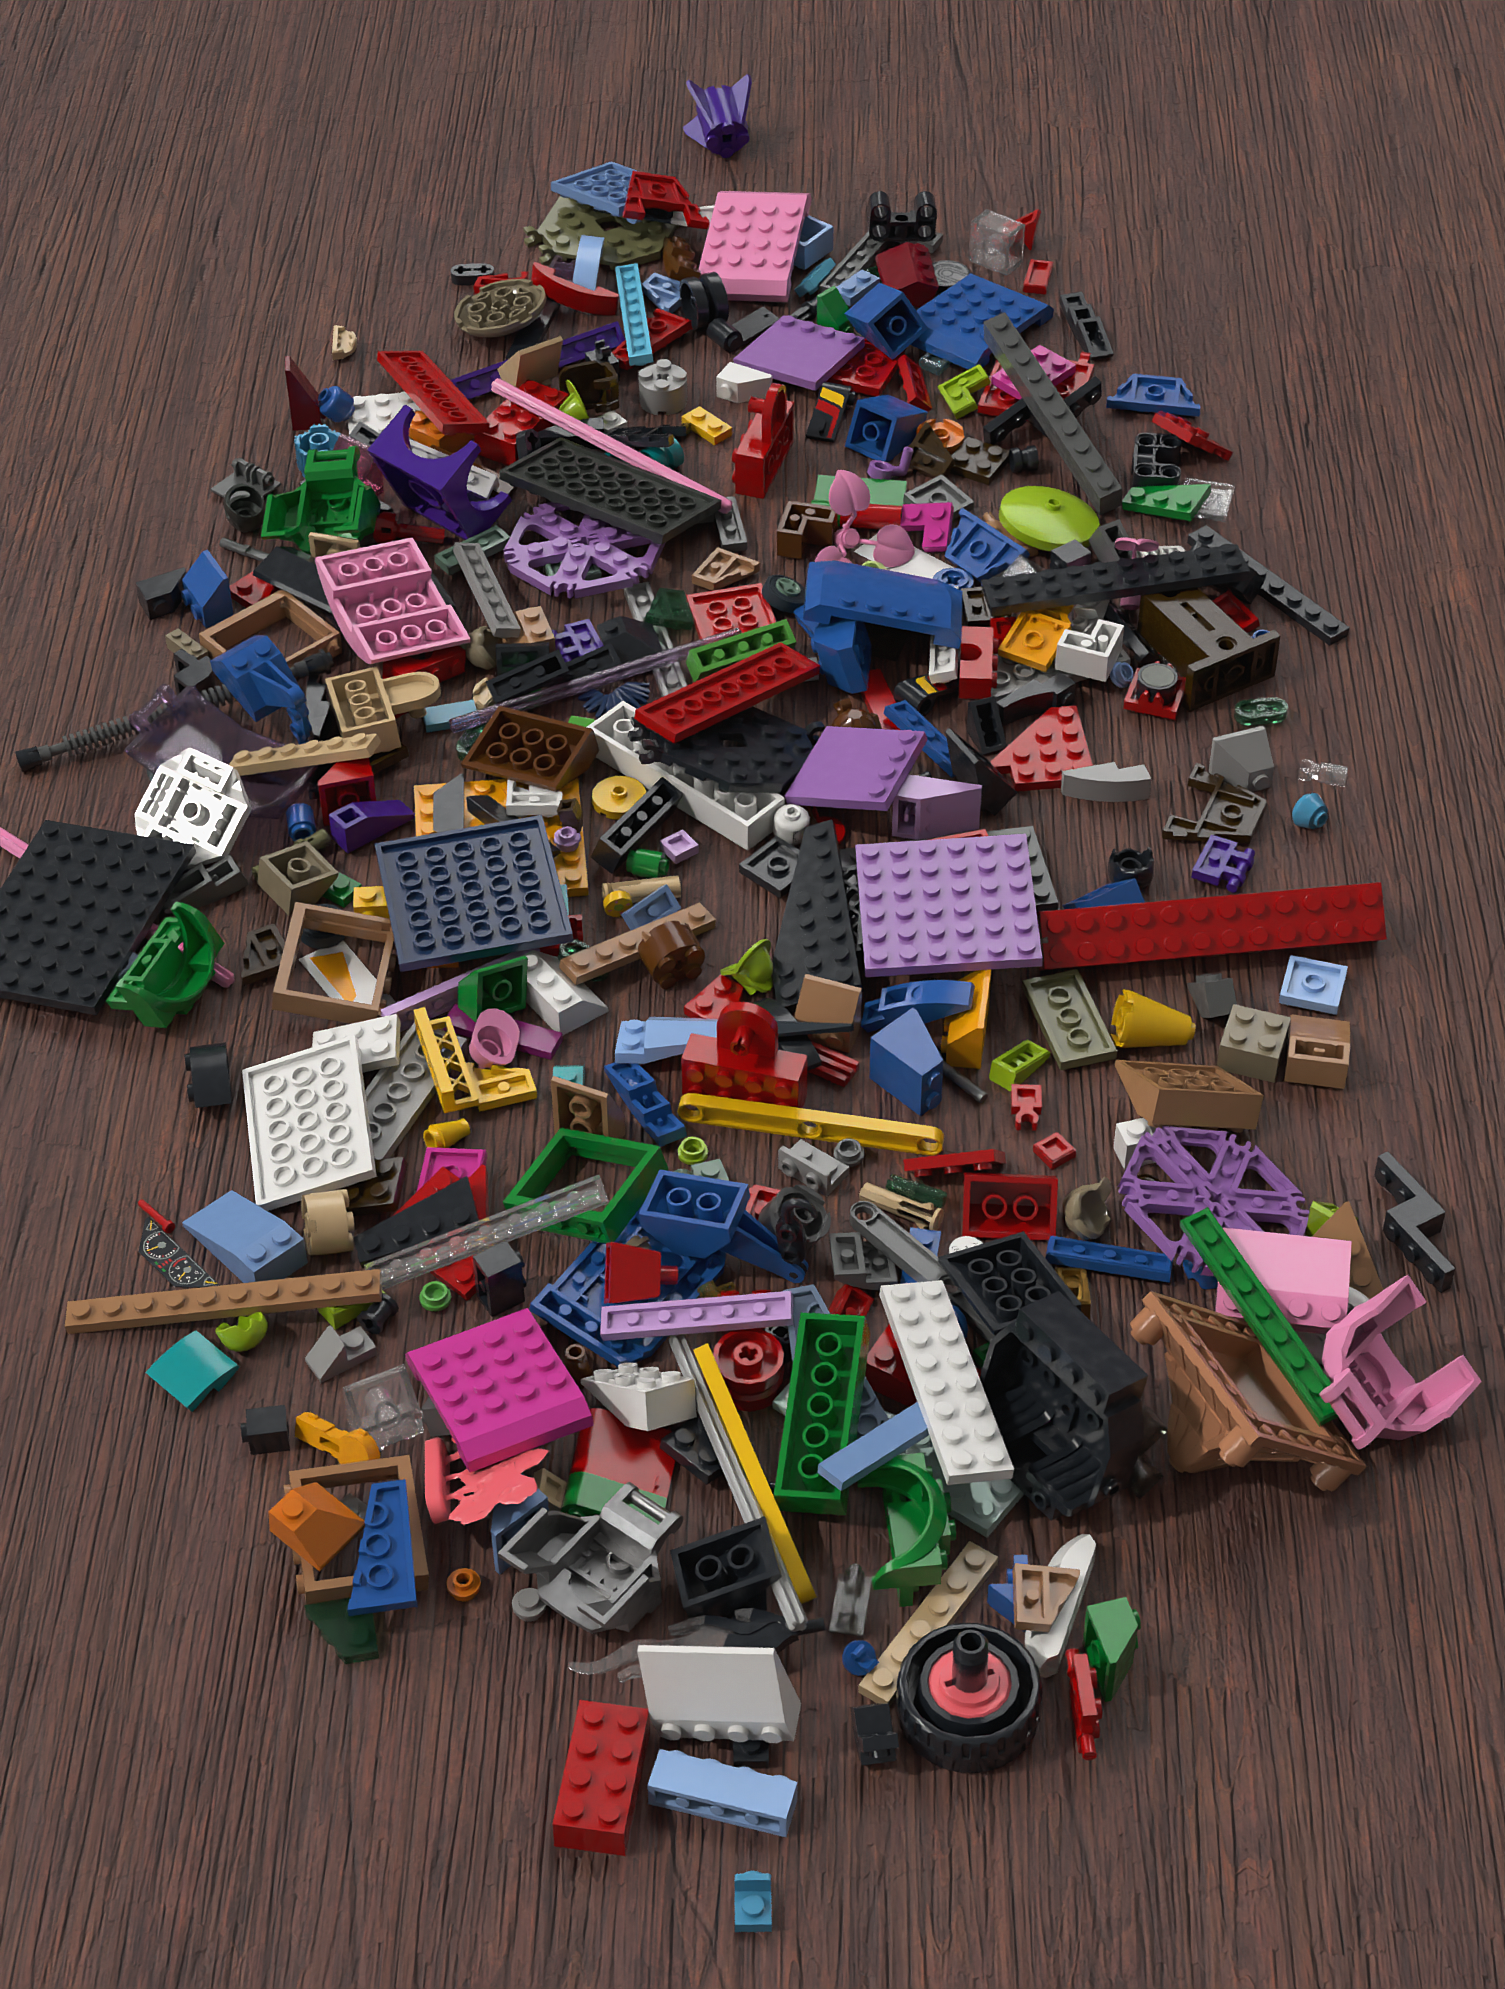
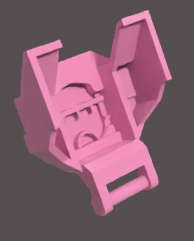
M1409 1275L1402 1277L1367 1302L1357 1305L1340 1323L1334 1325L1326 1333L1322 1363L1324 1373L1332 1384L1322 1390L1319 1395L1325 1403H1329L1352 1435L1351 1441L1358 1450L1370 1444L1375 1438L1403 1440L1426 1432L1443 1419L1451 1417L1482 1382L1464 1355L1459 1356L1417 1384L1394 1356L1381 1332L1427 1302Z

